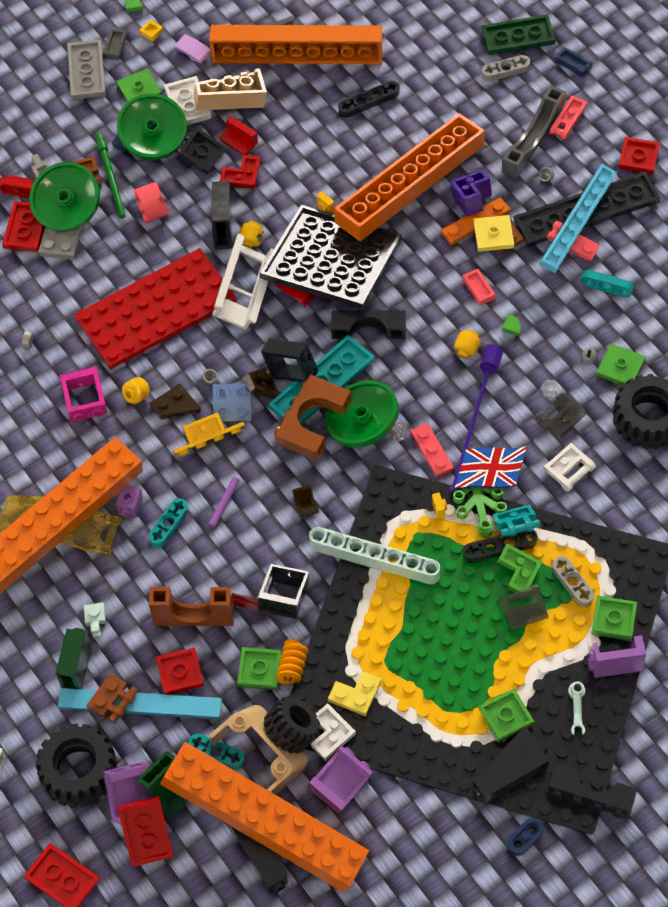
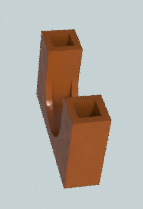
M310 374L309 378L303 382L299 395L294 397L291 409L286 411L281 426H278L275 430L274 436L277 445L318 461L326 448L325 437L303 428L299 423L300 419L307 410L314 407H324L344 415L352 402L351 391Z
M150 587L149 608L154 626H234L235 607L231 587H210V601L203 604H185L175 600L170 587Z

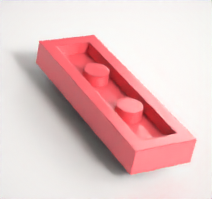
M428 423L410 430L411 436L436 479L454 471L452 463Z

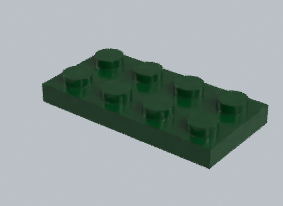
M548 14L481 25L488 55L548 46L556 43Z

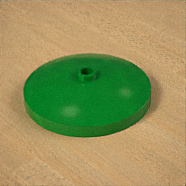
M143 94L134 97L123 106L117 118V133L123 147L132 155L146 160H158L172 155L183 144L187 134V121L181 107L171 98L160 94Z
M61 162L51 165L38 175L32 185L29 197L31 211L44 227L52 231H74L89 222L96 213L100 202L99 184L94 175L80 164Z
M361 381L345 388L351 391L352 402L344 415L330 409L326 411L325 424L331 437L340 445L359 448L381 440L391 431L398 419L399 403L392 389L384 383Z

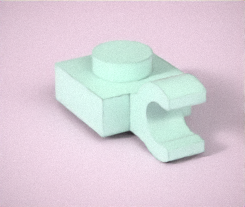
M104 602L84 605L86 626H91L93 638L101 637L100 624H106Z

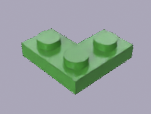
M508 543L497 561L501 565L515 571L507 588L525 597L542 561Z

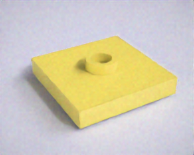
M509 215L473 219L478 252L514 248Z

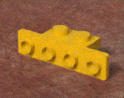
M217 412L183 426L182 428L189 444L173 450L172 453L173 455L178 454L179 457L189 453L190 448L196 447V449L207 446V441L213 439L214 442L225 438L224 434L231 432V435L241 432V427L245 426V424L241 422L225 429Z

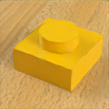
M149 20L139 32L140 35L154 42L163 32V27Z
M321 191L317 195L318 209L333 214L335 208L334 201Z
M440 493L432 494V506L437 520L444 519L445 511L448 510L446 501L441 499Z

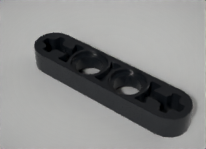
M388 81L345 99L338 104V113L341 117L348 118L394 99L400 94V85L396 81ZM374 94H380V95H381L380 98H374V97H372V96H373ZM359 100H364L366 103L363 105H359L357 102Z
M535 530L528 533L524 531L517 533L513 537H502L499 535L468 543L463 548V558L469 563H476L499 557L506 546L504 542L508 539L515 542L513 547L521 551L530 549L537 544L538 535ZM529 535L532 541H528L525 537ZM492 544L496 547V550L488 552L485 547ZM469 550H472L475 555L471 556Z

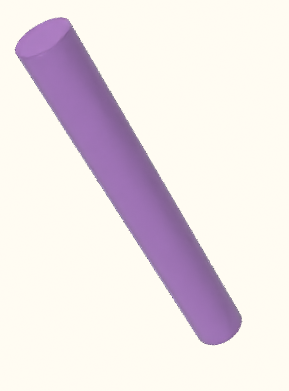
M237 477L231 479L208 524L211 528L216 527L240 481Z

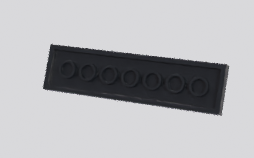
M646 172L612 182L583 228L659 203L661 198ZM583 193L515 215L514 222L524 237L527 247L548 241L547 235L553 230L554 222L559 221L564 225Z

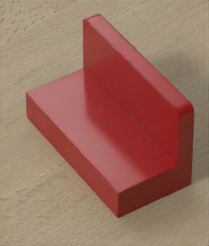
M232 116L226 119L227 129L219 136V141L240 154L247 155L258 144L257 132Z
M7 175L6 178L0 177V191L2 194L29 198L35 179Z

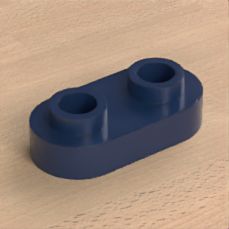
M529 818L509 837L507 847L511 854L516 856L524 855L542 837L543 824L536 818ZM529 829H535L536 833L531 834ZM520 843L522 847L516 848L514 844Z

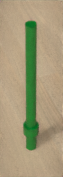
M99 132L95 135L98 143L97 149L102 156L119 218L123 219L126 217L108 156L109 149L107 143L104 142L102 133Z

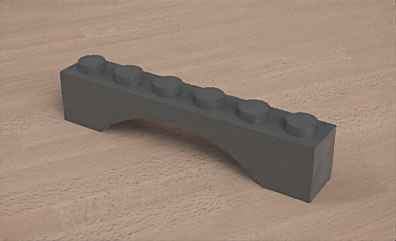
M550 85L529 127L518 142L510 146L502 158V173L518 179L564 108L566 91Z

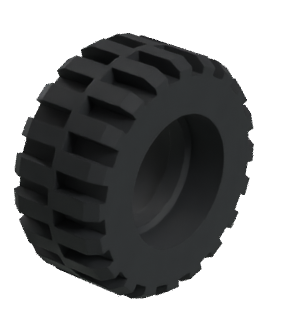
M647 374L644 377L643 375H638L635 380L633 378L629 379L626 384L619 388V392H617L615 397L613 423L618 434H623L622 438L628 442L630 440L632 445L636 447L640 445L644 449H648V447L658 449L660 445L663 447L668 446V415L659 420H646L638 416L633 410L639 404L654 403L661 406L668 414V380L664 379V376L658 375L656 377L653 374Z
M71 724L70 728L63 726L60 727L59 732L55 733L53 731L49 734L50 739H44L41 744L43 749H39L36 755L38 758L36 760L37 775L49 797L53 801L58 800L60 805L66 806L69 803L70 807L77 808L78 804L86 807L89 806L88 802L94 801L96 803L100 801L99 797L102 794L106 796L107 789L103 772L117 768L118 764L113 746L109 742L108 737L105 734H101L100 730L96 727L91 730L87 724H82V727H78V724ZM88 752L95 756L96 763L94 768L83 778L69 780L61 777L58 773L61 762L72 753Z

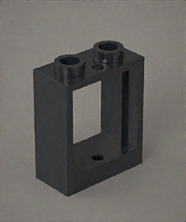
M269 338L261 350L272 378L304 382L309 378L310 374L316 376L319 371L307 343ZM284 358L296 359L299 366L286 364Z
M270 564L258 596V611L297 619L309 585V572ZM277 582L300 587L296 599L269 594L273 583Z

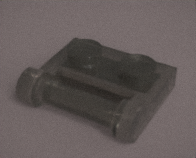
M560 393L556 400L542 414L539 413L535 417V420L539 425L546 427L561 439L586 415V411L566 395ZM561 405H565L551 420L548 419Z
M537 584L531 585L529 589L508 596H498L510 631L549 618ZM533 596L535 599L534 602L513 609L509 607V603Z

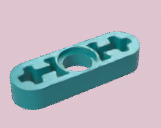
M585 270L580 280L587 287L622 297H630L634 290V284L628 280L593 270Z
M174 499L150 531L149 541L153 547H163L188 514V504L184 499ZM183 506V510L179 509L176 512V507ZM167 519L174 521V524L170 527L163 525ZM160 534H161V538H162V539H157V540L155 541L154 537H155V536H156V537H159Z
M194 734L189 738L188 744L195 747L194 742L198 743L201 741L204 747L198 746L197 749L232 770H239L245 764L244 754L234 747L221 742L212 746L209 737L202 734ZM219 747L222 749V754L217 757L212 756L211 750ZM238 756L239 761L232 763L231 758Z

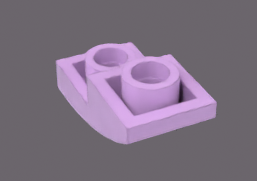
M186 34L174 45L177 51L187 54L191 60L202 63L211 53L207 46Z

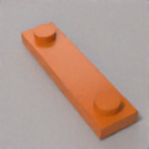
M499 197L483 206V211L465 216L443 228L441 234L452 246L475 233L473 219L500 216L502 214L507 215L511 209Z

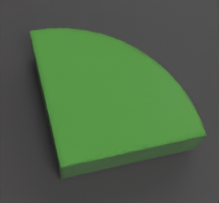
M125 0L127 13L143 10L140 0Z
M508 313L502 331L520 337L521 325L519 320Z

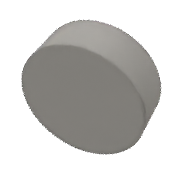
M25 330L22 348L29 350L33 342V332Z

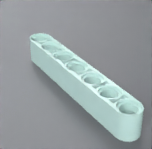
M321 527L313 528L310 531V546L316 552L427 584H435L440 579V564L433 559ZM322 538L321 541H316L315 539ZM336 543L341 544L340 546H333ZM359 549V551L353 552L352 550ZM372 554L379 555L377 557H371ZM392 559L397 560V562L391 563L389 561ZM409 565H415V566H417V567H415V568H409L408 566H409ZM433 570L435 573L430 574L428 571Z

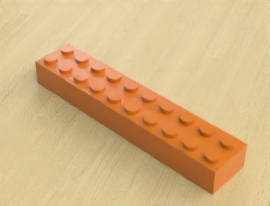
M211 25L209 41L212 63L382 64V26Z
M458 113L334 208L335 223L361 242L484 146L485 130Z
M114 437L0 533V594L143 472L142 460Z
M184 742L160 783L162 786L343 893L351 886L369 852L365 847L187 742Z

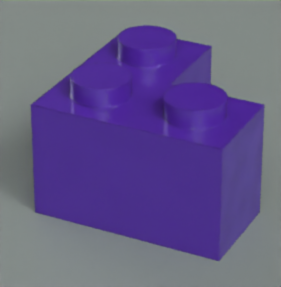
M483 169L450 181L452 198L466 216L483 211L482 200L492 196L490 178Z

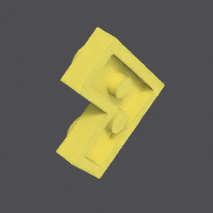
M363 671L355 688L336 681L328 697V702L366 716L382 682V678Z

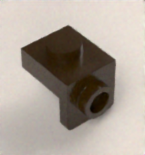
M311 485L292 490L295 506L300 518L319 513Z

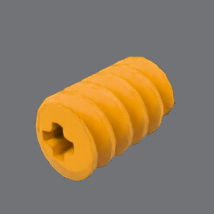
M287 639L284 642L281 660L275 677L280 684L292 685L301 681L302 668L305 666L304 662L308 654L307 647L292 639Z

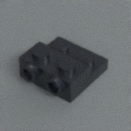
M196 127L193 133L190 131L186 136L185 141L187 142L185 145L181 144L177 149L176 153L178 156L176 159L188 167L194 166L208 175L226 146Z

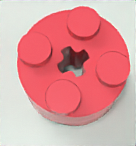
M157 182L133 190L145 223L169 215Z

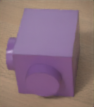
M131 486L124 487L120 491L116 502L118 514L127 518H137L143 501L142 490Z

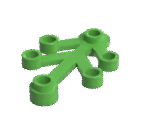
M472 487L455 491L453 493V501L457 504L463 503L465 496L471 490L473 491V496L464 506L457 508L456 516L459 519H466L468 513L476 505L480 521L477 525V533L481 537L491 536L493 524L487 519L484 505L493 509L495 513L507 511V505L504 502H495L481 494V490L491 494L493 499L498 500L503 496V489Z

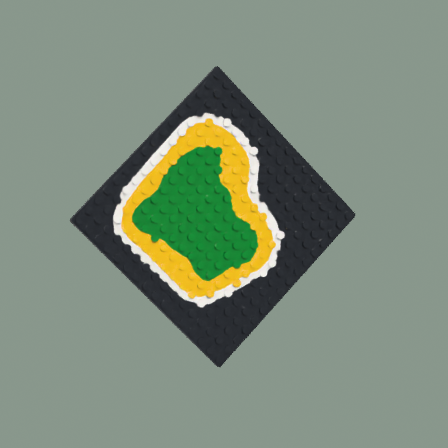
M374 466L349 536L433 559L440 564V579L435 584H427L340 559L307 647L308 654L304 662L305 666L302 668V679L299 683H294L290 696L306 702L315 713L328 703L356 731V735L345 743L343 747L351 749L355 753V757L360 762H366L371 767V770L482 802L481 799L477 800L472 792L473 780L517 734L498 743L479 712L478 706L514 688L535 722L528 730L549 759V765L546 770L487 804L589 835L594 834L600 812L586 805H575L570 800L564 798L562 800L555 799L551 794H548V786L557 763L576 769L578 780L586 789L594 792H604L607 790L640 671L594 678L593 671H589L588 659H590L589 650H592L593 643H598L600 653L631 649L635 636L643 637L646 650L668 573V543L532 507L536 514V520L540 521L541 527L534 529L538 535L537 544L533 548L522 551L542 561V564L526 596L523 597L507 588L515 571L498 563L499 557L476 563H469L463 558V548L466 544L501 535L500 530H498L493 521L492 514L496 513L486 505L484 506L487 519L493 524V532L489 537H481L477 533V525L480 521L476 505L468 513L466 519H459L456 516L457 508L464 506L473 496V491H470L465 496L463 503L457 504L453 501L454 492H451L449 489L452 485L382 466ZM440 493L441 499L446 501L448 510L445 511L444 519L437 520L432 506V494ZM483 494L495 502L506 503L507 510L526 506L504 499L496 500L489 495ZM529 535L525 537L528 541H532ZM511 539L504 542L505 545L507 543L511 546L515 545V542ZM489 544L485 549L488 552H493L496 550V547ZM353 549L352 551L357 552L359 549ZM469 550L471 556H474L475 553L472 550ZM372 554V555H371V557H377V556H379V555H377V554ZM560 556L568 558L592 589L594 598L590 606H579L553 573L552 565L555 558ZM392 559L389 562L395 563L397 560ZM558 564V568H562L565 571V565L561 566ZM409 565L408 567H409V568H415V567H417V566H415V565ZM430 570L428 573L433 574L435 571ZM569 578L567 580L568 584L572 586L579 583L576 578ZM581 592V599L585 598L587 600L588 595L584 596ZM597 595L637 602L632 641L591 634ZM363 671L382 678V682L366 716L328 702V697L336 681L355 688ZM577 681L581 682L585 687V694L582 697L581 703L582 725L585 727L583 736L580 727H575L574 735L571 734L574 721V703L568 694V689L572 683ZM574 687L575 691H581L579 687ZM322 728L319 731L320 734L313 741L325 732ZM311 743L304 749V750H308V751L317 753V752L311 747Z

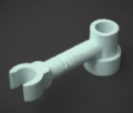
M577 681L572 683L568 689V694L574 703V721L571 734L574 735L575 727H580L583 736L585 727L582 725L581 703L582 697L585 694V687L581 682ZM574 687H579L581 691H575Z

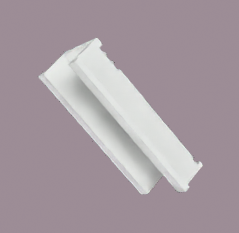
M237 234L212 316L246 330L250 323H256L268 284L267 280L260 278V271L274 249L271 248L265 256L242 246L244 236ZM239 253L261 262L252 294L230 284ZM228 288L251 297L248 308L225 299Z

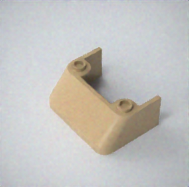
M253 705L234 713L209 735L210 744L214 746L231 730L241 734L252 727L278 756L271 764V773L277 781L266 789L276 795L306 768L307 756L303 751L297 754L295 752L289 753L288 750L284 751L280 746L277 747L265 731L264 717L267 714L266 710L259 705Z

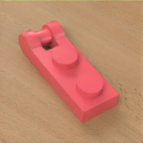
M571 96L553 123L549 134L561 136V139L567 140L571 130L587 107V101Z
M555 221L552 226L553 230L548 233L547 239L551 242L554 241L563 224L561 222ZM579 234L569 251L591 263L600 245Z

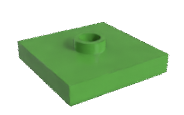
M148 69L116 81L126 102L143 94L153 93L162 95Z
M611 343L596 372V376L620 385L626 384L629 379H636L646 356Z
M597 595L591 634L632 641L637 602Z
M242 647L237 687L278 690L279 682L275 677L281 660L282 650Z
M514 688L478 706L479 712L498 743L519 733L523 728H529L535 724Z

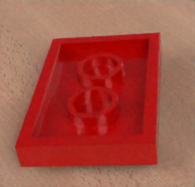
M14 201L2 242L4 249L38 252L45 227L33 215L30 203Z
M159 796L117 806L132 867L174 857Z
M51 843L48 844L23 876L25 880L64 907H80L101 880L95 873Z

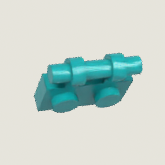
M530 504L492 514L493 521L498 530H500L502 537H513L517 533L524 531L528 533L534 531L535 528L541 527L540 521L536 520V514Z

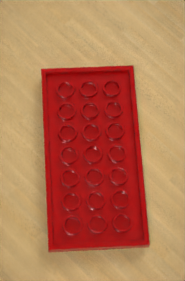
M198 248L75 313L74 317L111 370L212 316L223 278L201 248ZM228 288L225 299L236 303L237 297Z

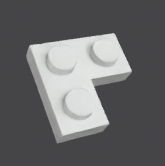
M328 703L316 713L317 719L320 721L319 726L325 732L311 743V747L325 761L340 746H343L356 735V731Z

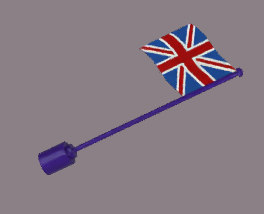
M489 344L484 350L480 368L485 373V377L452 486L449 487L451 492H455L457 489L472 487L509 488L517 485L527 446L520 448L484 447L467 449L488 376L498 372L504 351L498 345Z

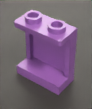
M635 636L631 649L603 653L599 652L598 643H593L592 650H589L590 659H588L589 671H593L594 678L643 671L646 658L643 637Z
M340 746L320 772L309 782L307 788L336 813L340 814L371 777L373 772L366 762H360L355 757V753L351 749Z
M142 761L103 772L112 821L121 825L117 806L149 799L137 781L150 767L148 763Z

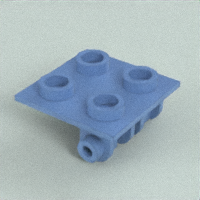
M246 383L212 384L213 414L218 412L222 422L251 421V392L247 389Z

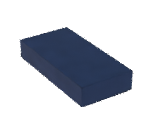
M566 47L554 59L555 62L581 77L593 65L592 62Z

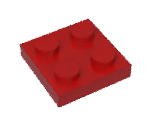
M625 137L618 169L654 174L660 142Z
M195 647L156 656L165 695L204 686Z

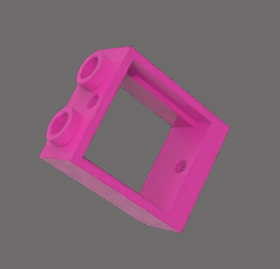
M97 367L60 375L71 422H78L91 417H100L108 413ZM96 384L100 401L72 407L68 390Z

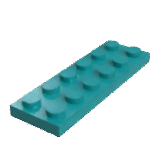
M347 335L316 362L319 371L315 377L344 388L375 361V356ZM293 382L269 403V408L281 419L284 418L286 411L291 409L293 399L296 395H299L303 382ZM321 407L307 410L300 419V425L305 423Z

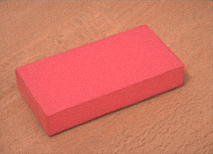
M479 268L462 275L464 283L479 306L496 299L495 293Z

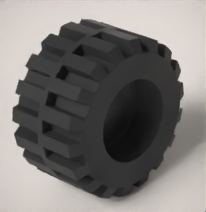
M283 697L264 717L265 731L271 741L273 740L277 747L280 746L282 750H288L289 753L295 752L297 754L302 752L320 734V721L317 719L316 713L313 712L306 702L296 697Z

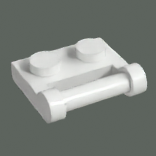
M570 443L544 466V471L561 484L565 491L569 492L573 485L586 473L592 472L596 465ZM580 462L584 465L569 479L564 477Z

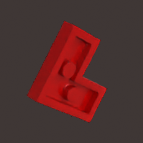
M243 155L240 169L223 167L220 181H230V187L255 189L261 157Z

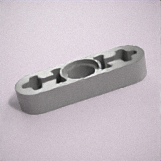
M520 55L486 64L482 68V78L486 81H494L527 72L530 69V59L525 55ZM509 66L511 69L503 70L502 67Z
M563 556L555 558L552 565L553 573L579 606H590L594 598L592 589L568 558ZM558 564L561 566L565 565V571L562 568H558ZM569 578H576L579 583L572 586L568 584L567 580ZM581 592L584 596L588 595L587 600L585 598L581 599Z

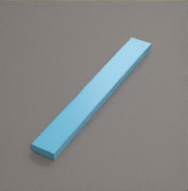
M603 164L600 165L539 265L556 273L617 172Z
M61 688L58 709L92 712L87 709L86 705L97 690ZM137 693L134 696L135 700L133 703H129L124 710L125 714L220 720L222 698ZM119 698L114 706H118L122 699Z

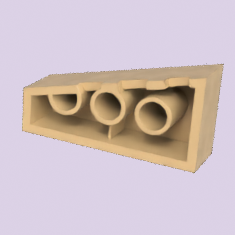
M259 68L255 69L252 73H247V71L241 72L239 76L231 77V75L224 76L222 80L215 78L195 83L193 100L196 111L263 108L267 92Z

